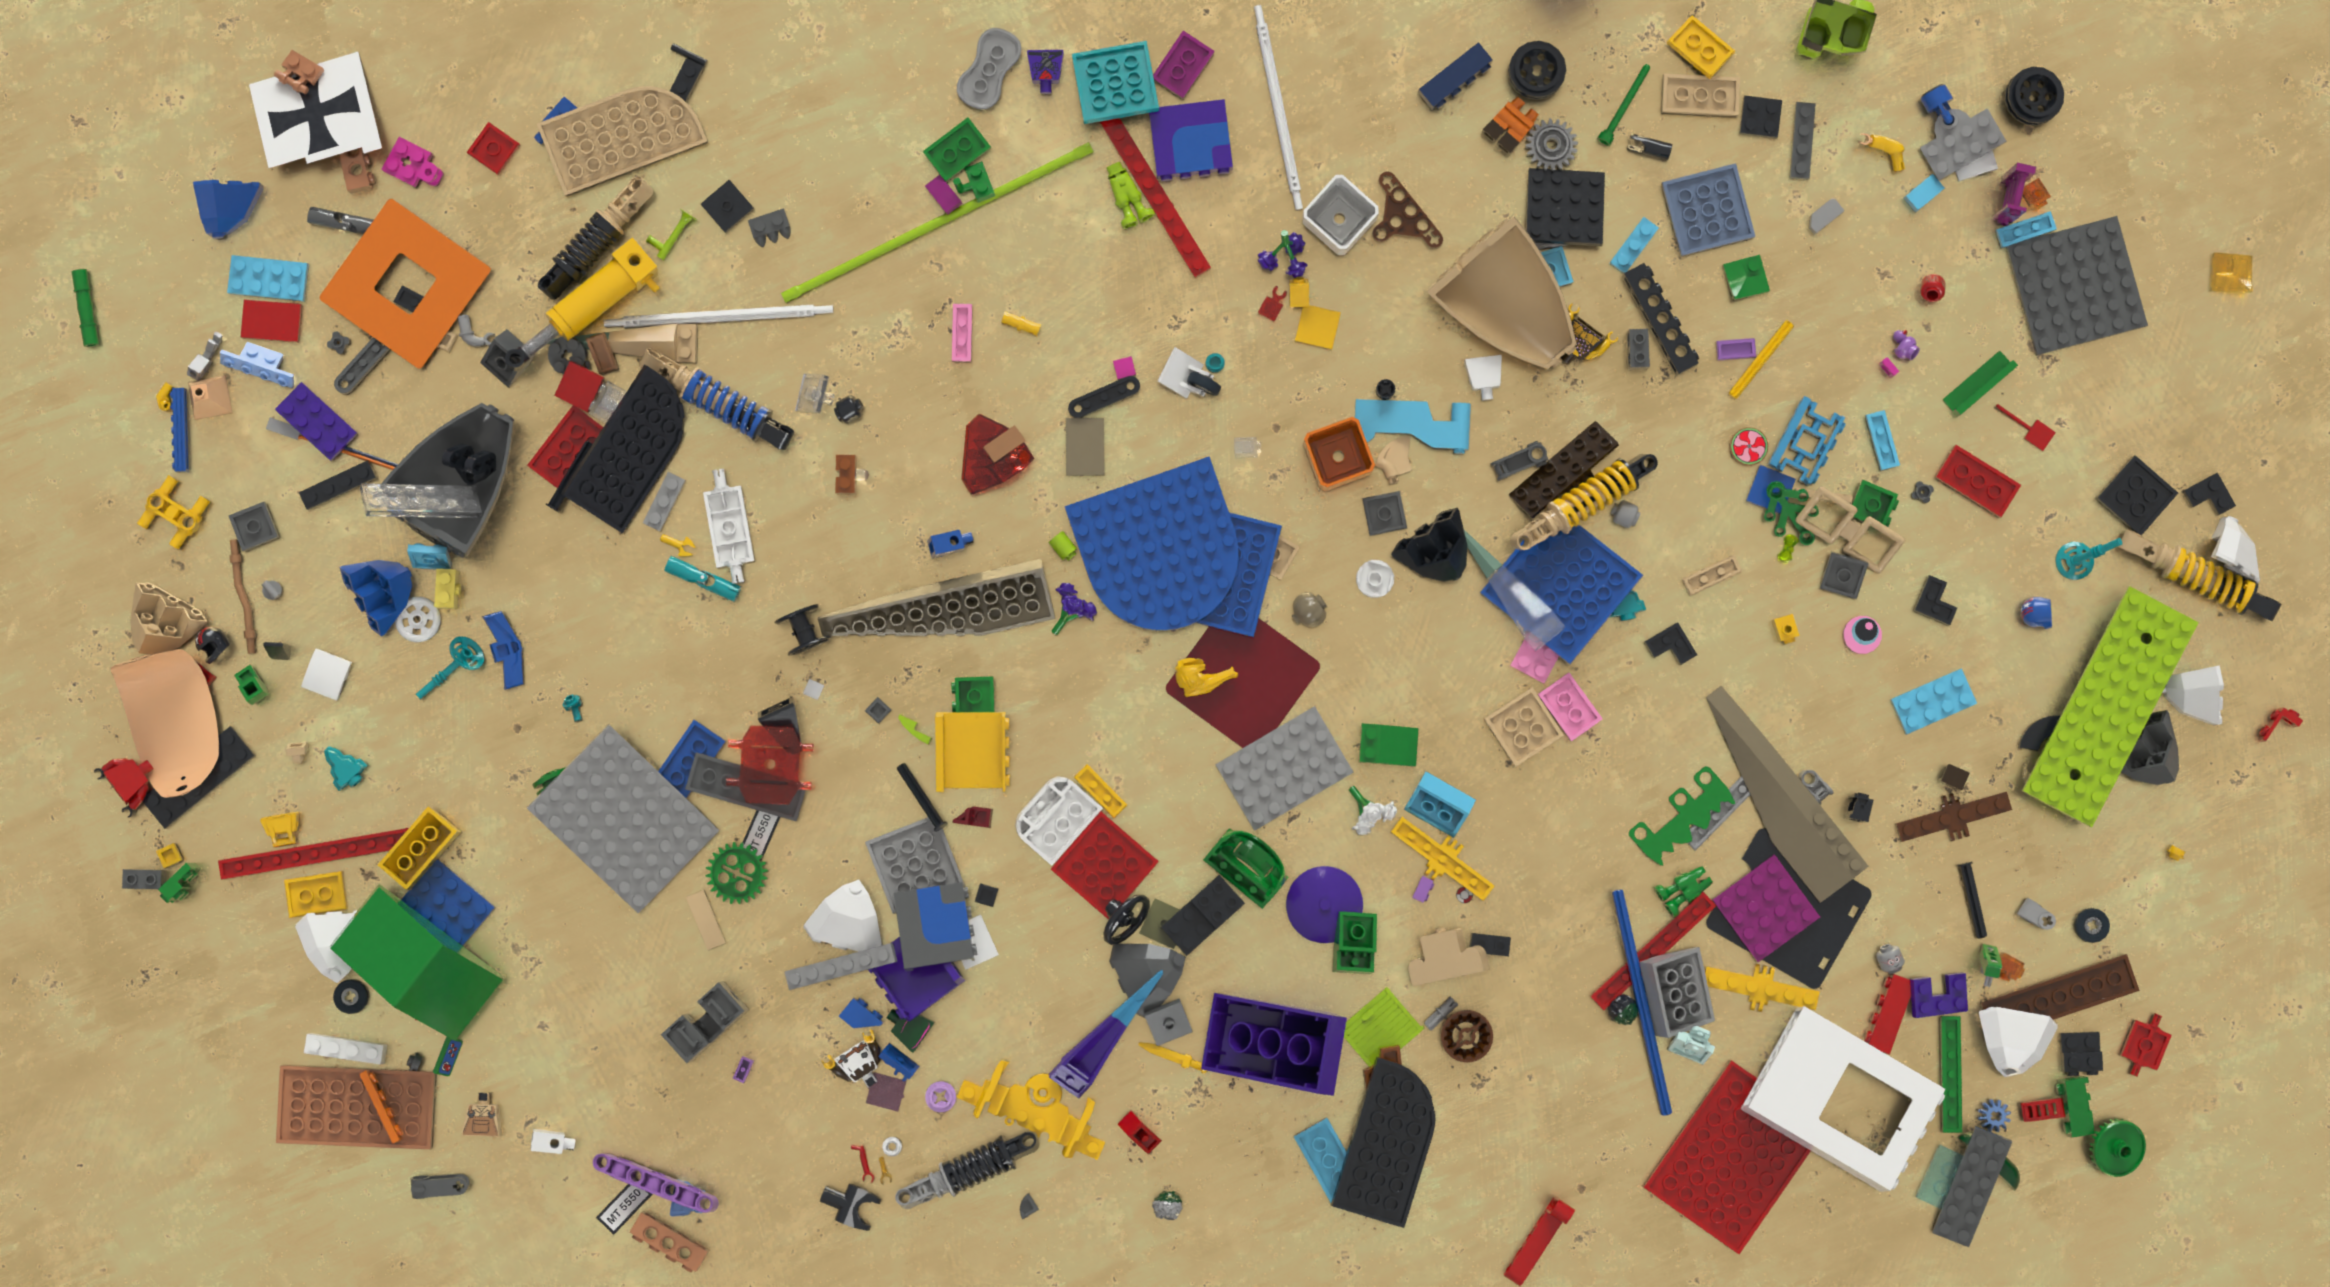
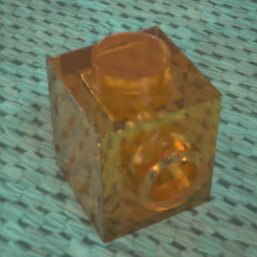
M2040 178L2024 186L2022 196L2031 210L2035 207L2039 210L2048 204L2046 200L2051 196Z
M2001 952L2002 969L1999 977L2008 982L2010 979L2015 981L2017 978L2020 979L2025 971L2023 968L2025 963L2005 952Z

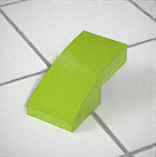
M899 715L898 719L913 736L928 745L930 744L931 737L915 730L918 725L917 722Z

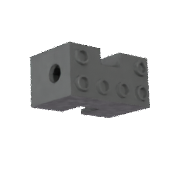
M724 981L718 982L697 1001L706 1011L700 1019L695 1022L689 1014H684L661 1034L686 1064L696 1059L749 1010Z

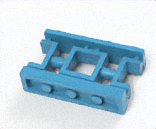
M1804 396L1798 404L1767 466L1782 472L1787 464L1802 472L1798 480L1799 482L1810 486L1811 483H1816L1820 475L1817 472L1820 466L1824 467L1828 460L1826 454L1829 449L1833 450L1837 442L1835 437L1837 433L1841 434L1846 423L1843 422L1845 417L1839 416L1837 413H1833L1830 420L1814 413L1818 403L1812 402L1810 398ZM1807 407H1809L1807 415L1815 419L1812 427L1810 428L1802 424L1799 430H1797V426ZM1834 421H1836L1835 427L1826 444H1824L1823 442L1827 436L1818 432L1821 424L1823 423L1831 427ZM1803 431L1820 439L1812 454L1796 446ZM1792 441L1789 449L1798 453L1794 462L1785 457L1780 464L1779 461L1789 442ZM1819 455L1807 478L1806 475L1809 469L1801 466L1804 457L1813 461Z

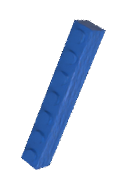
M172 388L170 392L172 398L171 410H173V415H171V422H173V427H171L173 434L172 446H174V451H172V457L174 458L172 468L177 473L189 472L187 389Z

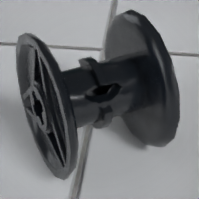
M819 604L799 609L774 622L777 625L790 622L794 631L792 635L796 636L799 646L790 650L788 656L802 653L832 639L830 635L817 638L813 630L815 626L811 624L808 618V614L817 610Z

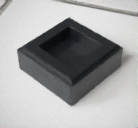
M980 883L975 902L993 907L999 889Z

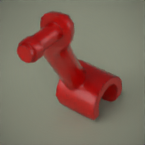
M851 1145V1149L860 1151V1160L864 1171L863 1182L866 1175H871L872 1183L875 1176L869 1170L864 1147L862 1145L861 1147Z

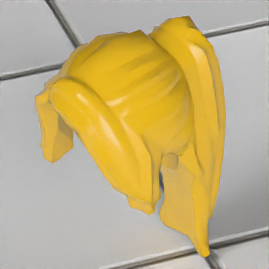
M1199 658L1182 659L1178 661L1175 667L1176 681L1179 687L1184 689L1185 697L1209 693L1224 681L1237 678L1238 673L1234 671V667L1216 674L1199 673L1205 670L1206 666L1204 661Z

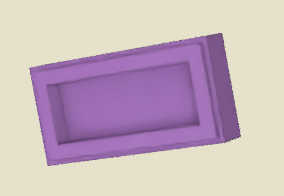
M1755 338L1716 341L1717 361L1756 358Z

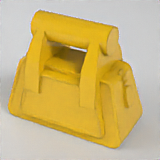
M299 812L260 819L266 834L272 839L273 847L296 844L295 831L297 832L299 826ZM278 834H288V837L279 839Z

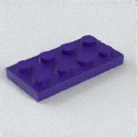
M302 382L275 408L288 423L330 461L358 435L356 431Z

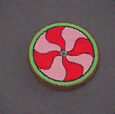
M1747 427L1740 429L1733 435L1730 441V452L1736 462L1752 466L1765 458L1768 452V441L1766 436L1756 428Z

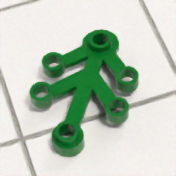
M1771 482L1766 489L1770 501L1768 509L1764 512L1765 520L1768 522L1775 520V508L1777 502H1779L1782 509L1778 524L1774 527L1775 535L1778 537L1785 535V526L1789 516L1799 531L1800 542L1803 545H1811L1815 540L1814 533L1795 521L1798 516L1796 512L1800 513L1805 505L1790 503L1786 499V497L1797 498L1800 502H1805L1809 498L1808 491L1805 489L1798 491L1786 489L1781 482ZM1774 488L1780 489L1777 493L1773 492L1772 490ZM1801 493L1806 494L1804 498L1799 497ZM1817 505L1814 506L1816 512L1808 514L1810 517H1816L1819 514ZM1768 513H1772V514H1773V516L1770 517V518L1767 517L1766 515H1767ZM1778 528L1784 529L1781 533L1777 532L1776 530ZM1805 533L1810 534L1808 538L1803 537Z

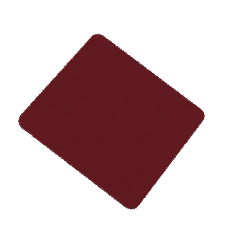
M1260 618L1258 619L1254 637L1209 626L1186 658H1199L1204 661L1206 665L1205 670L1199 673L1216 674L1234 667L1238 677L1224 681L1209 693L1185 697L1184 689L1179 687L1174 674L1166 685V692L1233 742L1244 748L1278 728L1318 673L1320 663Z

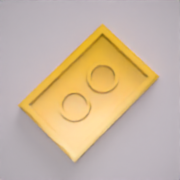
M1693 15L1667 41L1671 48L1708 79H1711L1735 53L1733 48Z
M342 871L284 880L289 918L305 916L307 913L320 914L348 909Z

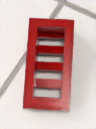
M2063 1098L2021 1103L2024 1122L2066 1117ZM2053 1103L2056 1104L2057 1114H2054ZM2045 1104L2048 1106L2049 1115H2047ZM2037 1105H2039V1107H2040V1113H2041L2040 1116H2039V1113H2038V1107H2037Z

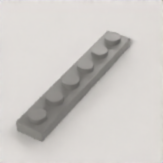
M893 943L788 970L785 971L788 988L792 990L898 961Z

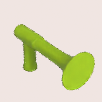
M680 209L682 216L678 225L664 244L651 235L646 239V243L660 250L657 256L662 260L666 258L687 223L694 219L697 220L682 209Z

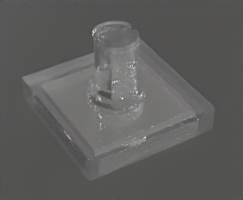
M803 374L795 411L820 414L823 403L833 404L834 400L827 398H834V394L825 392L829 376Z

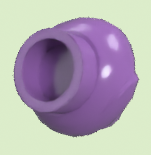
M1907 330L1895 331L1893 338L1895 342L1900 343L1897 349H1894L1896 356L1901 359L1908 358L1913 360L1920 351V348L1916 346V340L1911 336H1906Z

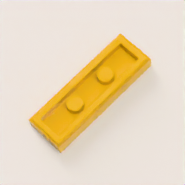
M1088 764L1074 776L1076 781L1113 818L1127 806Z

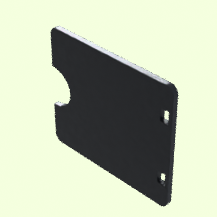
M1759 829L1741 859L1748 864L1752 871L1768 858L1775 855L1820 916L1819 919L1762 960L1806 986L1817 989L1823 983L1871 899V890L1852 879L1819 903L1773 845L1767 829ZM1853 905L1859 908L1854 918L1848 915ZM1716 906L1706 919L1707 928L1749 952ZM1823 957L1830 959L1824 970L1818 967Z

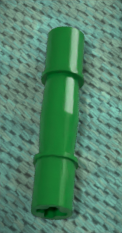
M87 269L71 271L74 285L73 291L76 293L77 309L81 323L79 328H81L83 346L99 345L97 323L94 321Z

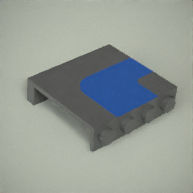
M963 882L894 893L903 963L906 972L913 971V968L967 959L975 961L974 955H977L976 944H972L971 938L975 936L973 925L969 924L972 912L971 907L967 906L966 899L969 898L968 887H964Z

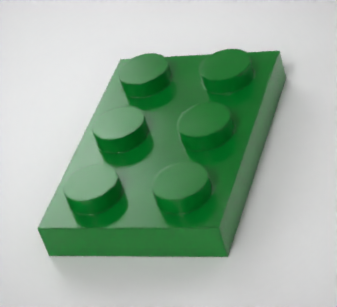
M967 117L926 148L923 153L945 182H948L990 150L991 146Z

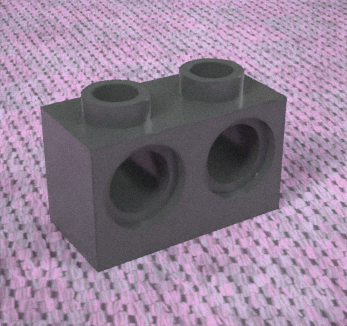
M1629 329L1627 331L1628 370H1647L1650 367L1648 329Z
M123 869L122 889H159L167 881V870Z

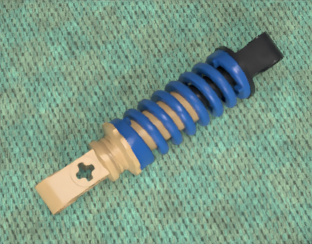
M652 348L646 349L639 367L642 369L645 364L666 378L676 390L680 391V399L690 404L696 402V407L699 409L705 407L707 414L714 412L716 419L722 418L723 423H731L733 429L740 428V432L749 436L754 442L761 437L778 449H787L795 432L789 426L783 425L771 418L773 410L761 406L758 412H755L754 409L757 405L755 401H752L749 407H747L745 404L748 397L743 396L740 402H738V391L730 394L729 386L721 389V381L718 380L715 384L711 383L713 378L710 375L704 379L706 374L700 368L696 367L693 371H690L686 365L683 364L681 366L662 355L659 351Z

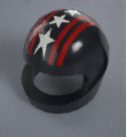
M217 627L202 629L195 640L197 650L206 652L205 662L211 664L230 645L226 634Z

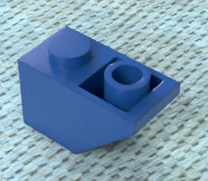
M860 997L858 1000L853 998L839 1015L852 1028L881 1026L884 1023L881 1020L883 1016L876 1010L871 1012L867 1008L868 1004Z

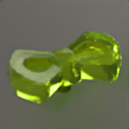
M1788 534L1784 537V548L1778 554L1782 562L1787 563L1793 559V547L1799 542L1798 538L1793 534Z

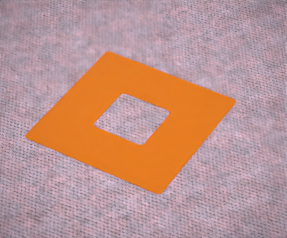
M389 199L319 298L329 307L420 369L488 276L491 269L398 202ZM399 253L404 254L436 278L412 314L406 313L374 289Z

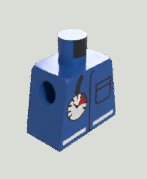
M960 530L933 535L927 540L932 559L961 552L965 548L964 545L974 543L971 532L961 534ZM950 540H954L956 545H952Z

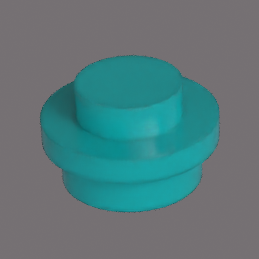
M1213 353L1207 357L1206 367L1209 371L1216 373L1224 368L1225 361L1220 354Z

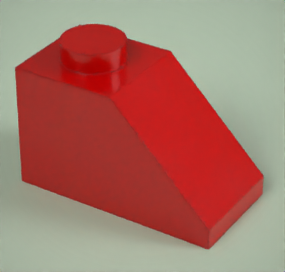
M1132 1111L1118 1123L1119 1127L1147 1154L1161 1142V1139Z

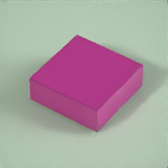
M1131 356L1113 361L1118 380L1136 375Z
M1888 357L1879 363L1880 367L1891 378L1900 372Z

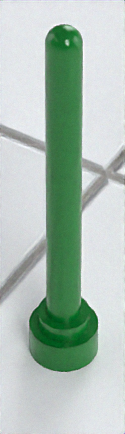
M1649 64L1643 65L1608 128L1604 129L1603 132L1601 131L1597 137V140L1606 146L1612 144L1614 140L1613 133L1650 70Z

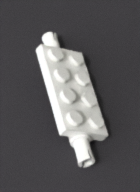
M719 469V474L717 470H713L715 488L712 491L703 492L716 568L730 567L732 584H737L738 581L742 583L744 579L741 565L755 561L742 486L729 487L726 483L725 470Z

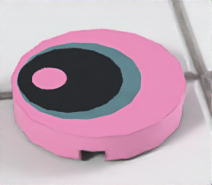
M1858 616L1851 619L1843 630L1845 645L1857 654H1867L1874 651L1882 639V631L1879 624L1868 616Z

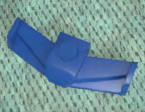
M502 611L482 616L497 641L496 643L489 644L494 662L503 661L504 690L523 685V649L520 640L516 637Z

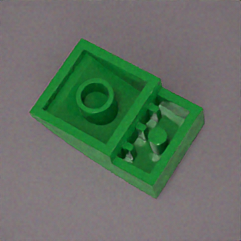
M1340 911L1335 932L1333 972L1374 973V953L1377 950V914Z

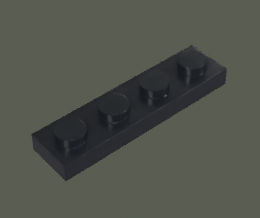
M367 460L299 492V495L306 510H310L376 479L377 476L370 461Z

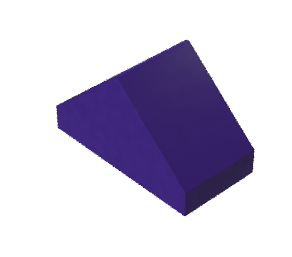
M1214 993L1201 1069L1316 1094L1334 1096L1347 1018L1325 1011Z

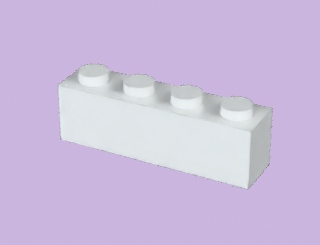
M310 1033L306 1036L304 1053L373 1064H385L388 1044Z

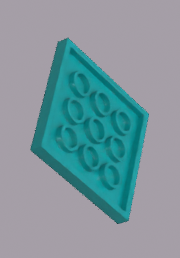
M1147 41L1072 54L1084 124L1159 111Z

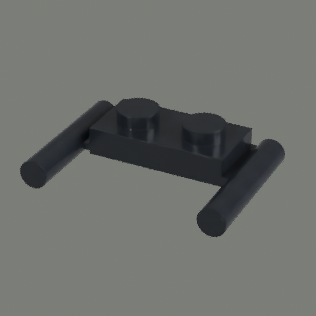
M673 43L670 50L687 59H685L670 92L687 102L708 60Z

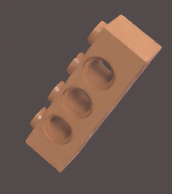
M361 147L358 148V153L354 157L350 156V151L339 154L347 191L352 194L373 189L372 183L375 180L372 171L369 172L368 165L371 163L368 153H363ZM359 166L362 167V172L359 175H354V169Z
M645 1211L640 1213L629 1232L633 1234L632 1238L640 1243L645 1241L650 1244L649 1248L657 1253L659 1251L665 1253V1257L674 1263L676 1261L682 1263V1268L691 1273L692 1271H698L710 1251ZM649 1228L656 1230L657 1236L655 1238L648 1236L647 1231ZM665 1238L673 1240L672 1248H667L664 1245ZM682 1248L689 1249L690 1256L688 1258L681 1256L680 1251Z

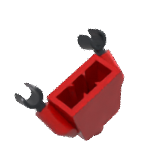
M120 758L110 760L102 768H96L94 773L101 772V776L97 779L106 778L126 805L129 803L128 806L122 808V813L128 809L130 811L128 818L135 815L136 809L143 802L149 789V781L145 775L154 768L148 760L137 766L133 759Z

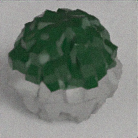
M1163 1191L1152 1203L1156 1218L1177 1219L1183 1209L1182 1200L1175 1194V1191Z

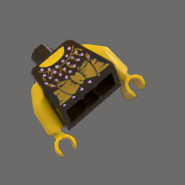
M1573 304L1569 305L1568 312L1577 348L1570 355L1565 353L1561 356V359L1567 364H1570L1575 357L1582 361L1584 358L1590 360L1601 356L1611 344L1618 340V337L1614 341L1610 340L1609 336L1613 332L1604 336L1577 316L1580 307L1576 312H1573L1571 310Z

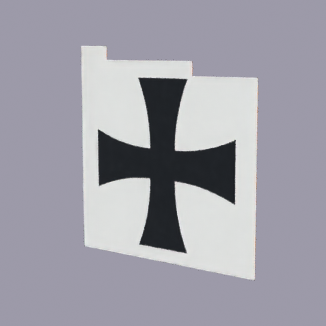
M358 52L317 64L323 67L325 71L314 86L307 82L305 85L309 88L307 94L296 92L292 86L279 82V79L276 77L249 84L268 168L301 158H306L308 164L361 147L363 153L382 148ZM295 74L291 77L296 81L300 79Z

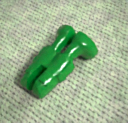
M1703 866L1676 877L1674 884L1671 886L1663 887L1662 885H1657L1654 888L1662 902L1677 891H1681L1680 895L1664 903L1665 908L1672 917L1679 915L1678 908L1684 901L1691 903L1713 883L1710 877L1697 883L1696 878H1700L1706 872Z

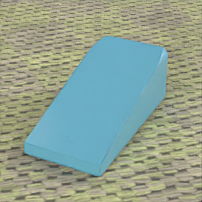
M1932 174L1903 199L1916 213L1945 187Z

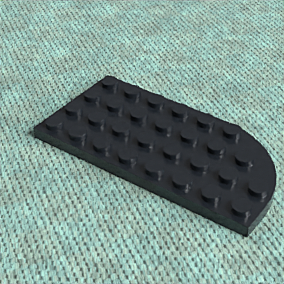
M644 364L561 492L563 496L621 533L624 532L670 461L682 438L683 405L679 400L676 389L666 378Z
M1376 1057L1331 1202L1333 1207L1402 1228L1405 1227L1433 1137L1436 1121L1432 1096L1426 1085L1410 1069L1395 1062Z

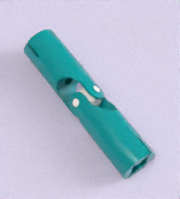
M670 556L664 569L667 573L688 582H696L699 587L733 602L736 601L737 595H739L741 586L732 584V582L707 571H699L694 565ZM709 576L715 580L712 586H705Z

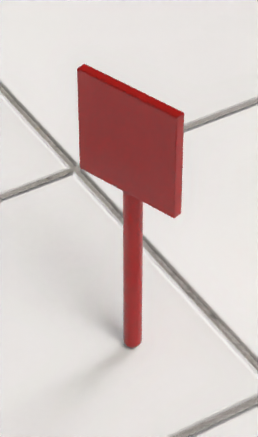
M1999 404L1996 405V408L2029 430L2024 439L2041 451H2044L2055 435V431L2039 420H2036L2033 426L2030 427Z

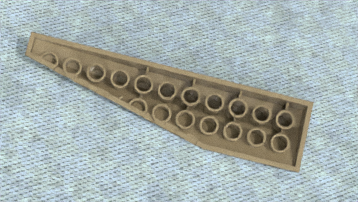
M1037 559L880 597L818 617L822 636H848V634H858V636H866V634H877V636H885V634H895V636H927V634H937V636L956 634V636H965V634H974V636H982L1055 619V613L1042 559Z

